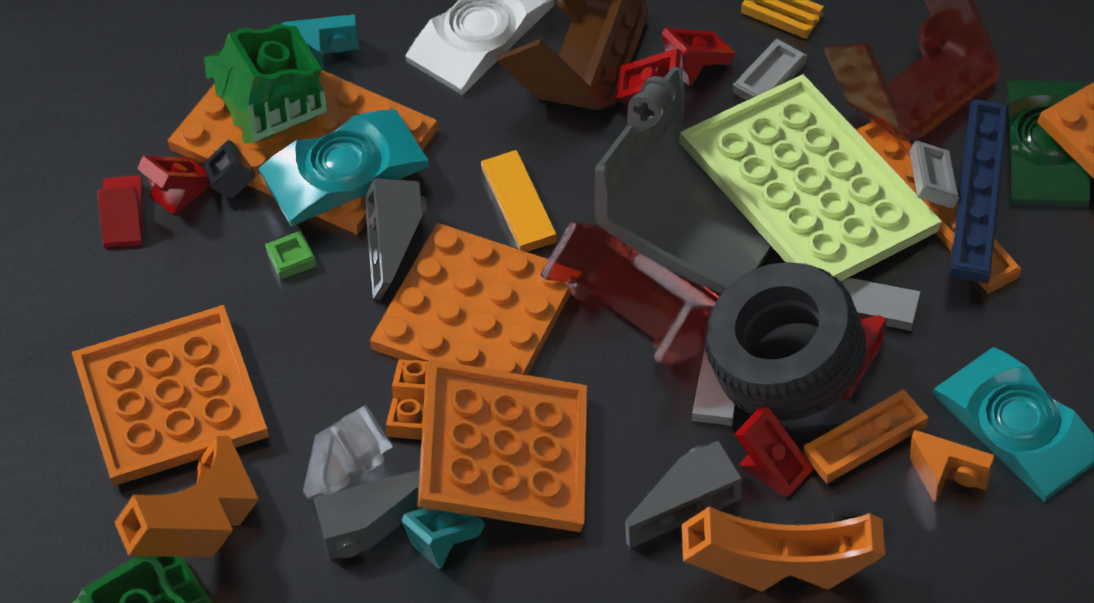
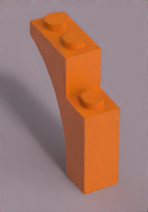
M216 436L197 462L198 476L197 483L194 486L183 491L165 495L132 496L114 522L128 555L214 557L233 531L231 525L239 526L259 500L230 436Z
M708 507L682 524L684 562L761 592L789 575L829 590L885 556L882 518L870 513L857 518L826 524L779 525L743 519Z

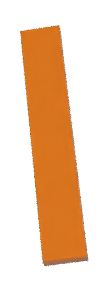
M884 115L856 129L917 194L909 153L912 144L890 119ZM921 199L942 221L938 232L935 234L952 252L957 202L953 208ZM995 238L988 284L978 282L988 294L1021 276L1019 265Z

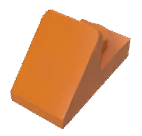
M914 430L912 435L910 460L934 502H937L946 478L955 480L958 484L965 487L987 489L991 479L994 455Z

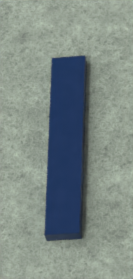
M971 99L949 277L987 284L989 282L1009 105Z

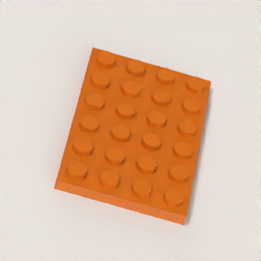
M322 71L319 82L325 90L327 112L309 119L306 123L297 124L289 130L275 133L270 138H263L253 143H244L242 127L233 126L231 113L223 99L219 95L216 96L214 83L167 141L171 151L184 157L192 158L203 165L226 141L231 140L256 174L248 186L273 196L260 174L259 167L296 140L323 137L336 131L354 115L396 109L423 150L438 131V124L436 119ZM365 195L321 213L317 217L358 235L367 224Z

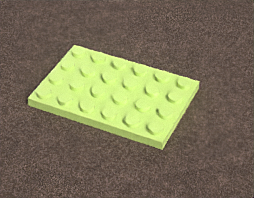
M803 74L680 132L679 143L785 262L816 266V268L828 271L832 276L839 279V282L937 233L942 221L917 197V194Z

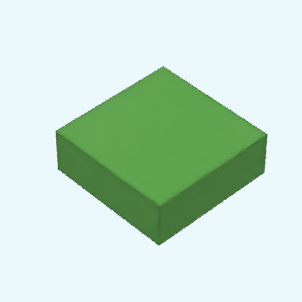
M301 231L265 244L267 254L280 280L316 267L315 258Z

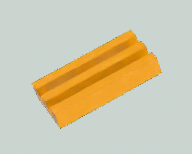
M744 0L741 4V13L807 39L823 16L824 6L809 0ZM757 3L760 4V5H763V6H765V7H768V8H770V9H773V10H775V12L772 11V10H769V9H767V8H764V7H762V6H759V5H757ZM792 18H795V19H797V20H800V21H802V22H805L806 24L801 23V22H799V21H796V20H794V19H792Z

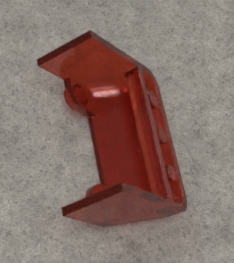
M925 0L931 17L920 25L917 34L918 44L923 57L889 82H886L870 42L826 47L824 51L847 103L900 141H914L922 138L971 101V99L991 86L999 76L1000 62L974 0Z
M573 221L570 222L539 275L545 280L565 282L570 286L568 292L583 302H588L591 298L601 300L655 339L653 345L657 352L653 359L659 363H667L674 367L678 364H688L705 348L704 330L706 328V321L713 305L719 298L718 295L708 288L694 283L638 253L605 231L601 226Z

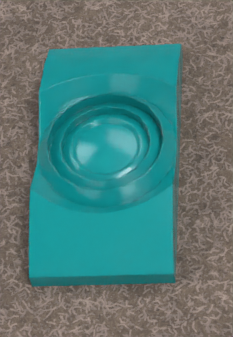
M393 109L354 115L336 131L323 137L296 140L260 166L259 171L289 224L294 226L365 195L375 178L400 180L428 168L430 165L429 160L397 110Z
M992 347L933 389V395L1044 502L1094 466V434L1074 410L1055 401L1041 387L1026 365L995 347Z

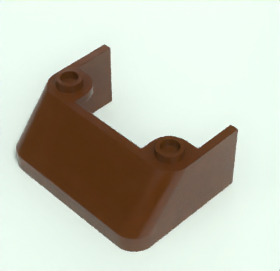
M557 0L560 9L572 20L559 56L542 39L503 53L497 58V62L537 99L595 111L612 107L617 102L616 93L620 66L632 61L648 16L647 3L645 0Z

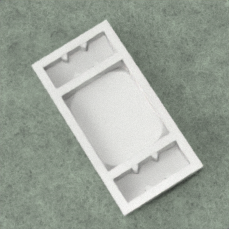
M458 0L446 13L431 18L405 55L406 62L463 95L497 62L499 55L506 53L554 6V0Z

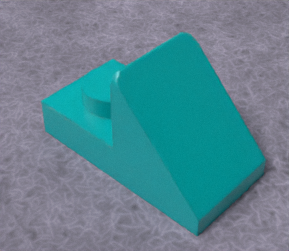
M355 14L281 22L282 25L297 27L322 71H324L323 53L359 50Z
M427 508L405 513L401 520L414 548L438 569L443 567L453 544L479 537L486 524L478 516Z

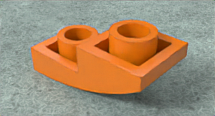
M398 360L392 383L393 398L386 422L387 437L422 440L426 366L429 361Z

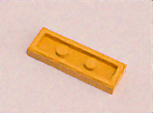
M517 150L481 161L482 171L518 249L529 252L556 243V232Z

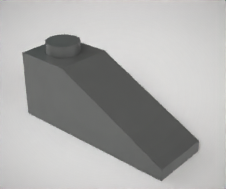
M375 178L364 196L373 300H381L420 220L425 216L426 199L420 194L419 181Z
M719 441L707 446H696L686 455L681 456L625 520L626 542L629 548L682 526L683 523L708 507L719 510L741 500V477Z
M420 470L314 497L329 559L339 557L350 558L356 556L361 551L371 549L403 524L401 520L405 513L421 509V507H417Z

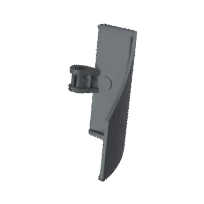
M673 66L664 78L652 76L643 83L640 93L636 94L628 104L626 128L595 168V219L598 225L643 256L694 283L722 294L735 280L759 268L772 249V246L679 143L680 132L686 130L683 124L684 83L682 69Z

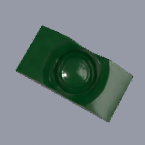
M1007 80L1011 205L1089 207L1090 175L1037 123L1041 112L1084 88V82Z

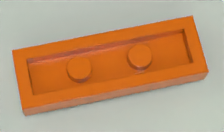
M903 389L803 446V455L826 484L913 435L914 430L920 431L927 427L928 416Z

